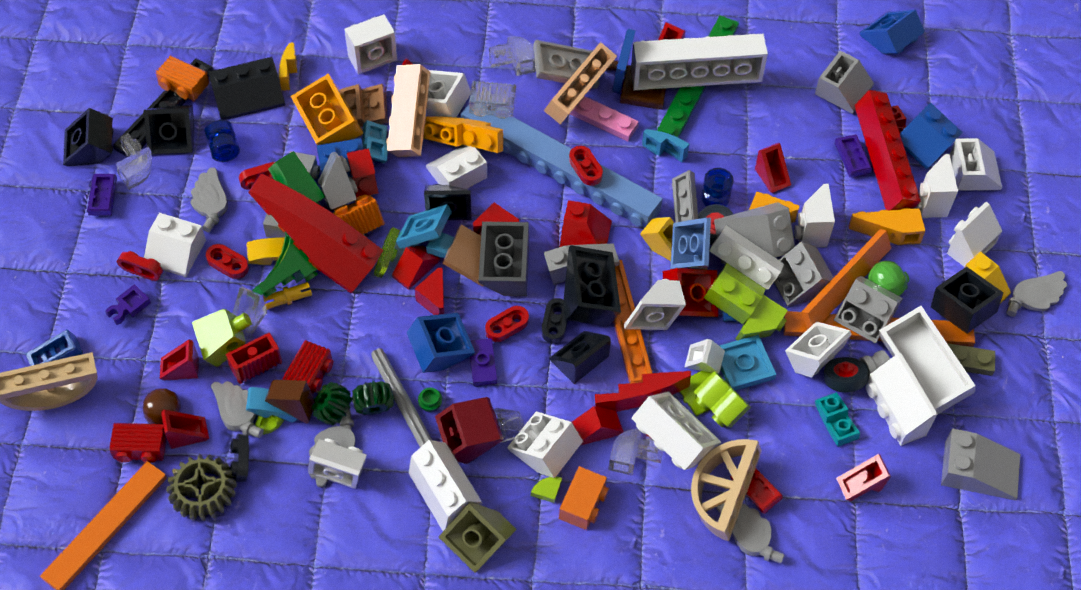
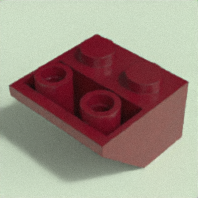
M488 397L452 404L435 416L442 441L447 444L457 462L468 464L504 440L493 406Z

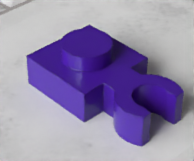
M134 284L116 298L118 305L108 307L105 312L109 318L113 314H118L113 320L116 325H119L124 321L127 314L133 318L151 304V301Z

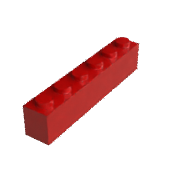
M868 90L854 106L885 209L888 211L901 210L903 208L914 209L921 202L888 95L885 92Z

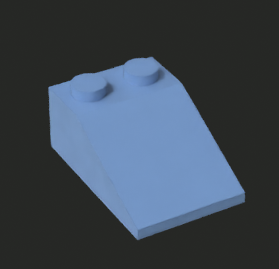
M711 218L673 223L670 269L707 270L709 264Z

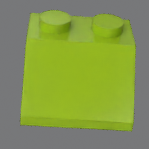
M726 263L704 296V299L744 324L759 304L766 289Z

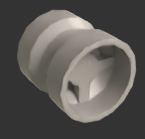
M884 350L875 352L871 357L867 355L859 358V360L867 366L869 378L872 372L890 360Z

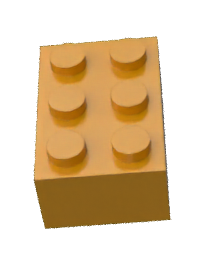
M326 74L291 96L317 145L352 140L364 134L340 89L329 74Z

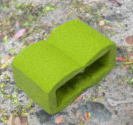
M715 371L694 391L698 396L695 401L704 410L710 408L714 413L712 418L721 427L726 425L731 428L751 408Z

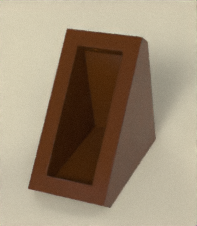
M273 380L265 401L306 424L310 421L314 397L307 381Z

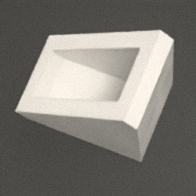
M710 339L691 344L685 368L720 373L725 350Z

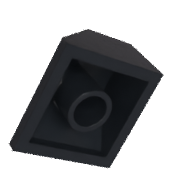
M193 105L167 106L144 110L148 154L193 152L195 129Z
M425 185V211L448 204L452 211L448 220H472L471 190L450 185Z

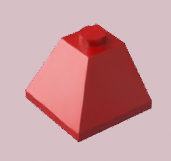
M568 200L559 247L565 245L607 244L612 220L591 204Z
M675 268L662 271L663 279L680 281L686 306L678 316L718 317V307L704 299V296L717 278V270Z

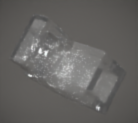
M508 36L507 44L489 47L491 68L512 63L516 76L536 72L534 48L528 40L518 36Z
M127 133L120 138L121 147L128 157L116 164L118 175L130 190L146 181L152 170V154L149 147L142 149L136 138L132 139L130 134Z
M639 429L625 431L614 441L608 470L633 475L636 458L661 463L663 451L655 446L653 439H641L642 432Z

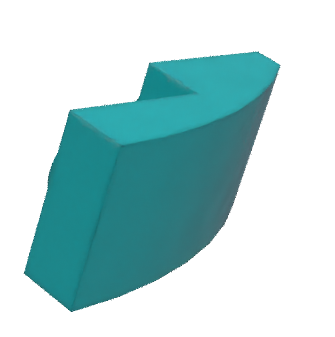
M837 392L815 400V405L821 419L837 447L860 438L859 430L848 416L849 409Z

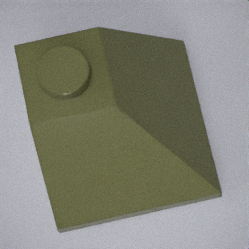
M470 502L439 535V538L476 573L517 529L498 511Z

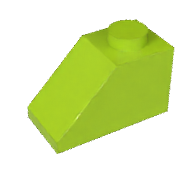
M763 295L735 340L755 335L763 338L771 336L775 330L780 332L787 321L783 317L788 310Z

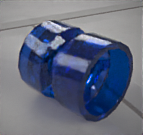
M216 120L205 127V136L212 158L215 161L227 162L239 155L240 148L232 123L227 120Z
M720 167L713 168L705 174L701 199L705 206L719 204L726 207L729 204L734 179L728 170Z

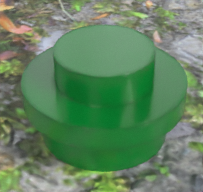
M425 388L418 396V404L425 411H435L442 404V395L435 388Z

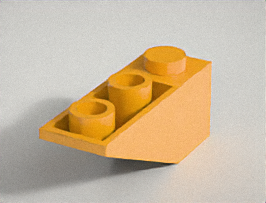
M919 208L852 213L848 225L850 230L872 237L880 229L887 230L890 243L896 245L921 244L926 231Z

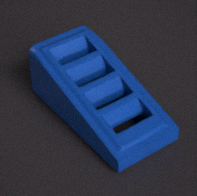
M67 329L27 352L26 356L30 366L81 355L83 351L76 336ZM58 347H59L60 350H61V352H59V353H58L57 350H56V348H58ZM50 351L52 357L49 358L46 352ZM41 355L42 363H39L37 356Z

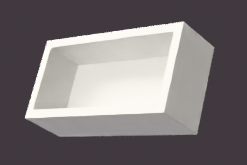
M922 306L879 330L880 338L892 357L899 353L903 355L936 410L937 415L975 393L976 385Z

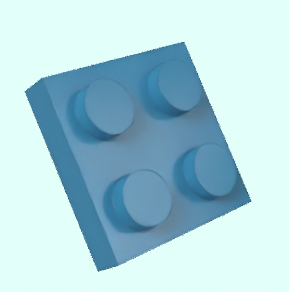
M448 204L409 216L396 240L399 248L415 247L419 243L428 240L430 242L437 240L441 236V232L452 212Z
M759 335L719 345L725 350L721 372L725 381L734 390L750 387L776 378L775 370Z

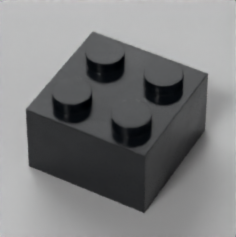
M965 267L936 287L931 308L968 334L998 312L1004 292L968 267Z

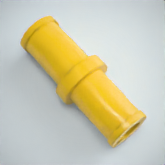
M305 282L290 288L285 286L282 287L281 291L274 292L267 298L262 296L264 302L274 300L264 304L266 310L286 303L291 305L293 301L312 296L311 290L301 292V290L310 288L309 283Z

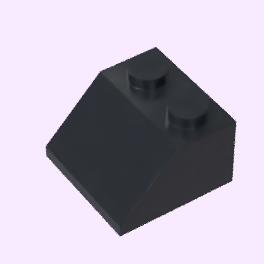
M88 108L65 129L63 165L99 164L106 157H109L113 151V118Z

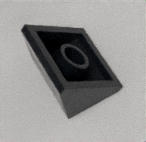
M583 331L549 359L575 384L609 357L611 339L608 335Z

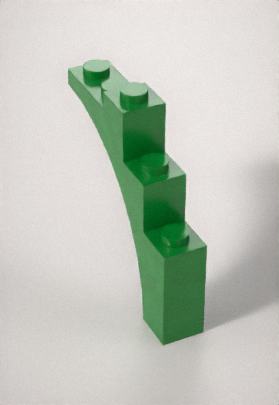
M294 151L276 161L268 169L274 180L299 192L320 205L319 202L325 198V195ZM286 231L282 251L274 268L263 282L250 291L255 299L262 295L267 298L277 291L275 286L280 283L285 286L292 280L298 283L305 279L308 282L318 275L316 272L317 268L308 261V256L293 244V239Z

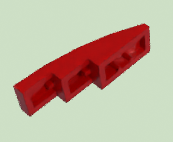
M691 371L642 374L641 383L618 384V393L595 394V406L618 412L641 407L646 399L652 395L665 392L674 395L690 387Z

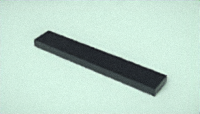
M197 58L190 63L206 71L207 74L209 71H213L212 66ZM165 90L147 109L182 106L188 98L183 99L174 91ZM144 113L113 144L114 150L130 159L147 143Z

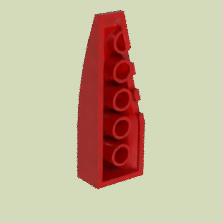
M262 173L248 192L262 209L278 222L277 226L283 232L286 231L293 239V244L308 256V261L315 268L350 293L355 290L371 271L383 252V249L324 207Z

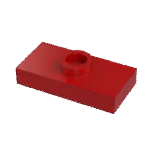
M755 468L746 496L765 514L782 500L783 496Z

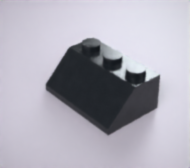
M272 57L208 72L221 121L285 106Z

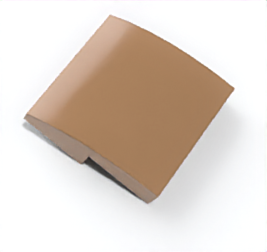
M357 84L340 89L360 127H363L367 120L378 124L388 123L386 90L383 84L364 89Z
M461 224L452 245L447 250L443 264L483 287L478 281L481 236Z

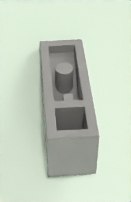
M613 243L573 245L613 252L614 265H620ZM570 245L544 252L554 285L566 280Z

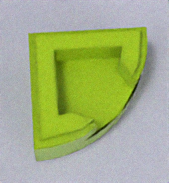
M258 415L255 426L262 428L264 435L278 429L284 422V419L274 415L268 418Z
M547 477L540 480L533 487L531 496L555 503L562 483V477Z

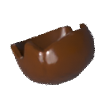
M167 388L152 390L143 401V414L148 424H163L161 414L163 410L179 412L181 409L177 394Z

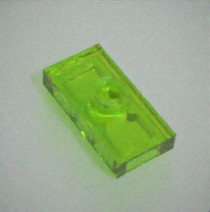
M392 227L384 240L383 252L378 258L374 270V275L377 277H383L389 262H393L398 249L394 247L400 232L399 229Z

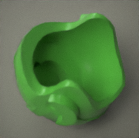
M881 261L876 263L870 270L868 280L900 296L908 288L909 276L895 262Z

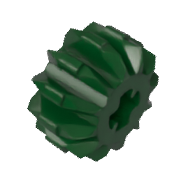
M383 381L365 382L363 385H358L352 390V402L356 412L359 414H381L394 406V395L391 386Z
M330 382L327 385L324 384L322 390L317 391L318 395L313 399L314 404L311 408L313 416L326 424L334 425L336 422L340 423L342 417L347 416V410L351 408L349 406L352 401L351 392L338 383Z

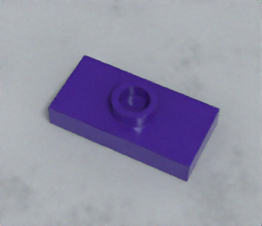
M857 134L836 138L835 145L849 177L870 174L872 168Z
M93 174L87 207L89 216H112L117 184L116 174Z
M492 339L470 340L475 350V354L470 357L473 386L497 384Z

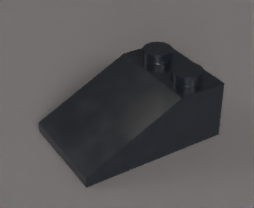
M570 245L564 290L566 320L609 326L621 313L613 252Z

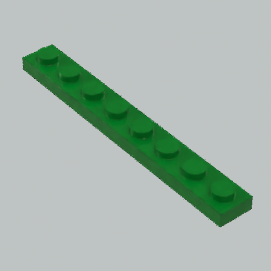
M719 15L708 37L734 36L739 22ZM706 86L680 87L656 131L668 133L679 138Z

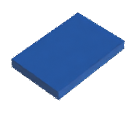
M628 29L626 31L612 87L615 93L620 94L636 30Z

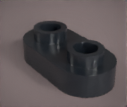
M552 299L546 305L541 334L543 339L549 343H558L565 337L568 320L565 317L563 299ZM558 311L561 312V314L557 315L554 314V312Z
M237 434L236 439L232 438L230 453L234 454V461H231L230 470L232 471L231 475L235 476L234 480L236 482H246L249 467V436Z

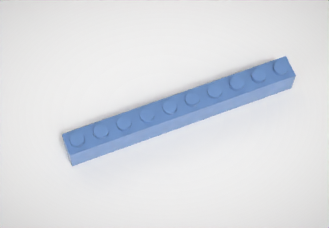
M475 97L461 113V118L491 123V127L503 129L502 152L511 154L518 158L520 162L527 163L536 168L540 173L549 175L558 183L567 185L576 193L585 195L596 204L603 205L614 214L621 215L630 220L636 226L645 228L651 219L656 218L661 212L663 198L602 165L603 176L601 182L594 186L584 184L569 162L571 148L478 97Z

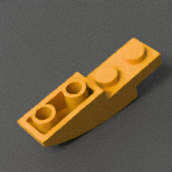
M425 117L424 139L456 147L467 145L495 153L503 151V129L491 127V123L455 117Z

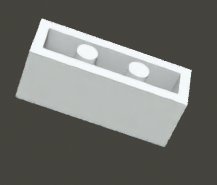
M725 225L709 250L767 290L781 273L784 263L727 225Z

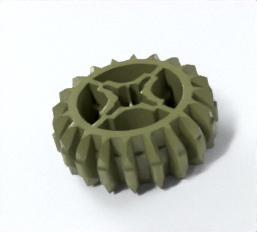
M199 453L197 460H193L189 456V462L185 464L180 461L179 466L181 469H173L172 473L174 476L168 477L169 486L166 489L169 494L168 500L173 504L174 510L180 511L181 516L184 518L189 515L190 519L194 521L197 516H200L201 520L205 521L206 515L210 514L215 519L216 511L224 513L223 505L231 506L230 498L235 497L236 494L234 490L237 486L234 480L235 476L231 475L232 471L229 465L223 463L219 457L214 460L213 456L209 454L204 459ZM205 473L214 474L218 476L220 479H215V477H208ZM183 496L195 497L198 499V502L189 501Z

